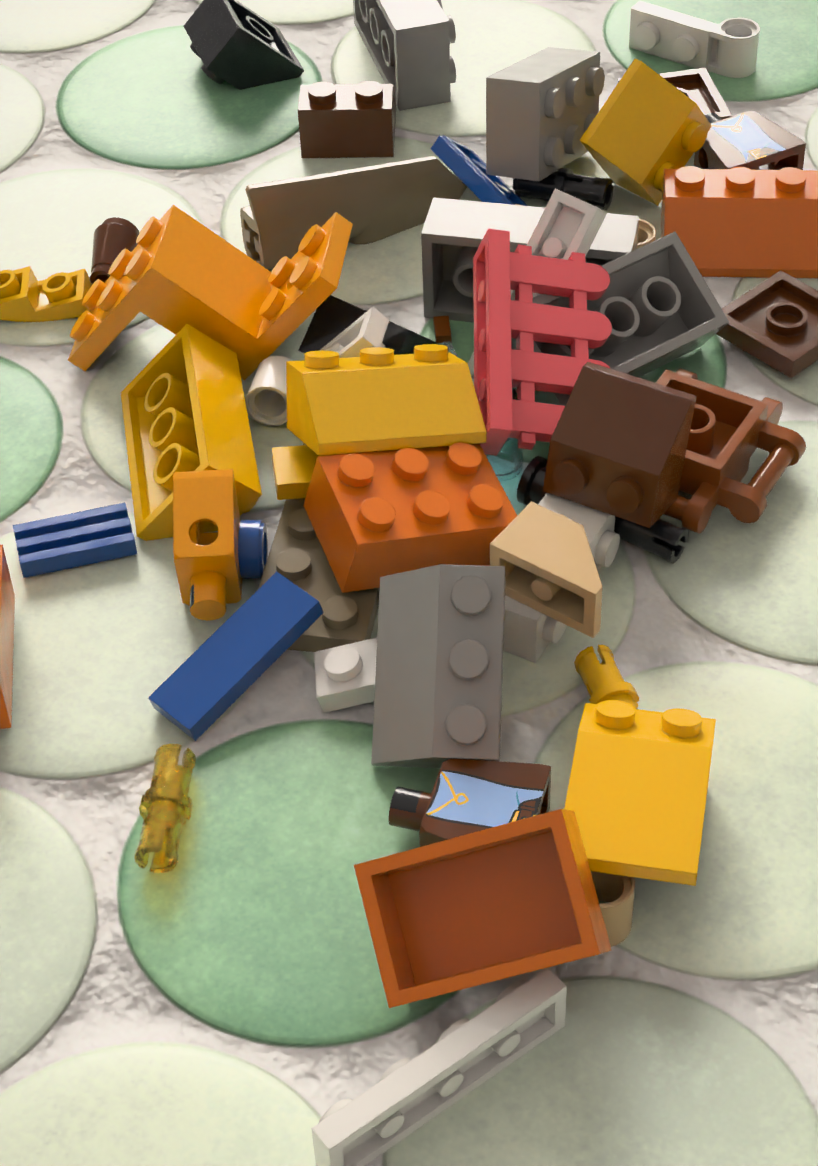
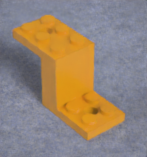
M172 205L160 220L153 216L147 221L136 239L138 245L132 252L125 248L119 253L110 267L108 273L110 277L105 283L97 279L92 284L82 301V305L87 310L78 318L70 332V337L75 342L68 361L86 371L135 316L142 312L175 335L186 324H189L237 353L241 379L245 381L258 368L259 364L269 357L337 289L353 224L335 212L322 227L317 224L313 225L300 242L299 251L291 259L287 256L281 258L272 272H270L187 213Z

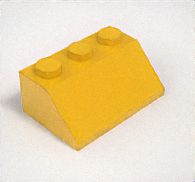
M438 344L417 345L414 347V354L394 355V350L390 348L371 347L361 349L360 357L339 358V353L334 351H310L304 354V360L286 361L287 429L317 455L451 446L458 442L468 444L486 443L487 431L468 363L448 352L447 346Z

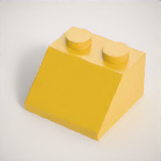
M635 58L581 137L580 142L616 185L658 206L662 200L664 169L685 167L693 153L697 152L705 143L707 133L712 125L697 103L645 63Z

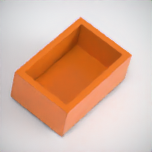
M464 442L454 443L451 446L403 448L398 450L318 456L303 505L342 593L380 588V577L439 564L490 566V543L517 516L480 443L468 444Z
M558 809L354 865L389 1008L599 955L612 950L576 815L572 810Z

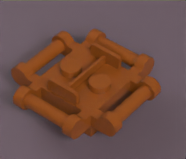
M682 368L676 372L666 369L657 380V384L697 397L679 491L693 496L691 499H687L678 495L677 500L664 515L682 521L683 528L698 534L702 533L707 526L716 505L728 508L731 514L743 523L756 522L767 507L766 497L786 468L795 465L800 460L806 450V442L799 433L778 425L783 410L782 402L768 397L760 401L700 381L696 373ZM760 448L768 451L769 455L748 484L741 483L749 469L750 457L755 450Z

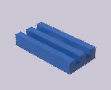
M125 502L12 525L23 578L137 554L135 538Z

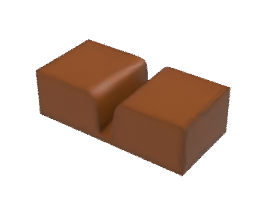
M434 316L433 325L436 342L439 344L452 343L449 316Z

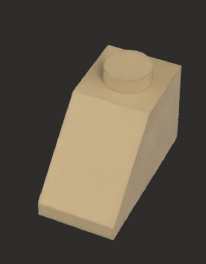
M531 501L490 543V566H505L506 596L594 638L600 631L603 586L584 527L562 514L555 513Z

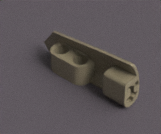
M434 156L251 184L246 186L245 189L250 205L240 208L244 248L247 256L270 270L284 256L291 259L299 251L300 242L308 230L315 224L322 227L335 212L353 224L349 243H373L425 223L433 197L460 200L467 186Z

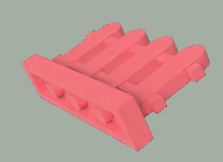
M490 228L487 229L473 257L474 388L487 431L486 443H480L486 455L497 456L508 438L518 439V448L532 450L536 441L550 442L565 406L535 402V391L570 395L583 365L587 362L610 368L602 361L589 359L588 348L595 349L601 347L610 336L612 325L604 314L587 310V300L593 301L601 298L610 284V276L602 266L586 263L585 254L572 252L568 260L532 255V246L519 244L514 252H510V231ZM511 290H515V300H511ZM533 293L568 297L569 308L533 303ZM511 338L516 339V350L511 349ZM534 341L571 346V357L534 352ZM512 388H517V400L512 399Z

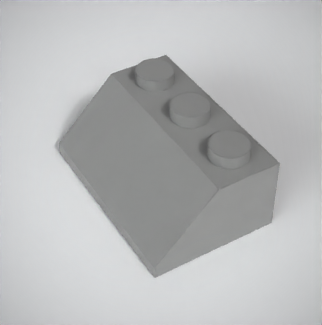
M439 564L380 577L372 766L441 768L442 763L450 758L500 761L506 591L505 566Z

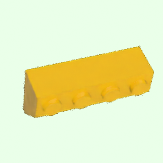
M186 324L121 392L137 537L145 541L173 537V472L233 469L240 516L249 512L262 495L237 353ZM207 521L200 522V533L218 531L217 526Z

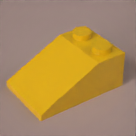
M607 700L598 704L585 703L576 739L564 809L575 812L590 871L696 886L716 719L702 718L694 711L679 708L669 709L663 713L639 710L629 703L618 700Z

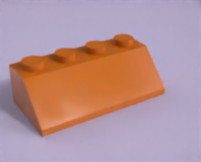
M694 166L664 169L661 238L676 232L702 277L769 278L781 270L794 278H818V170H800L793 167L780 170H751L746 167L700 169Z

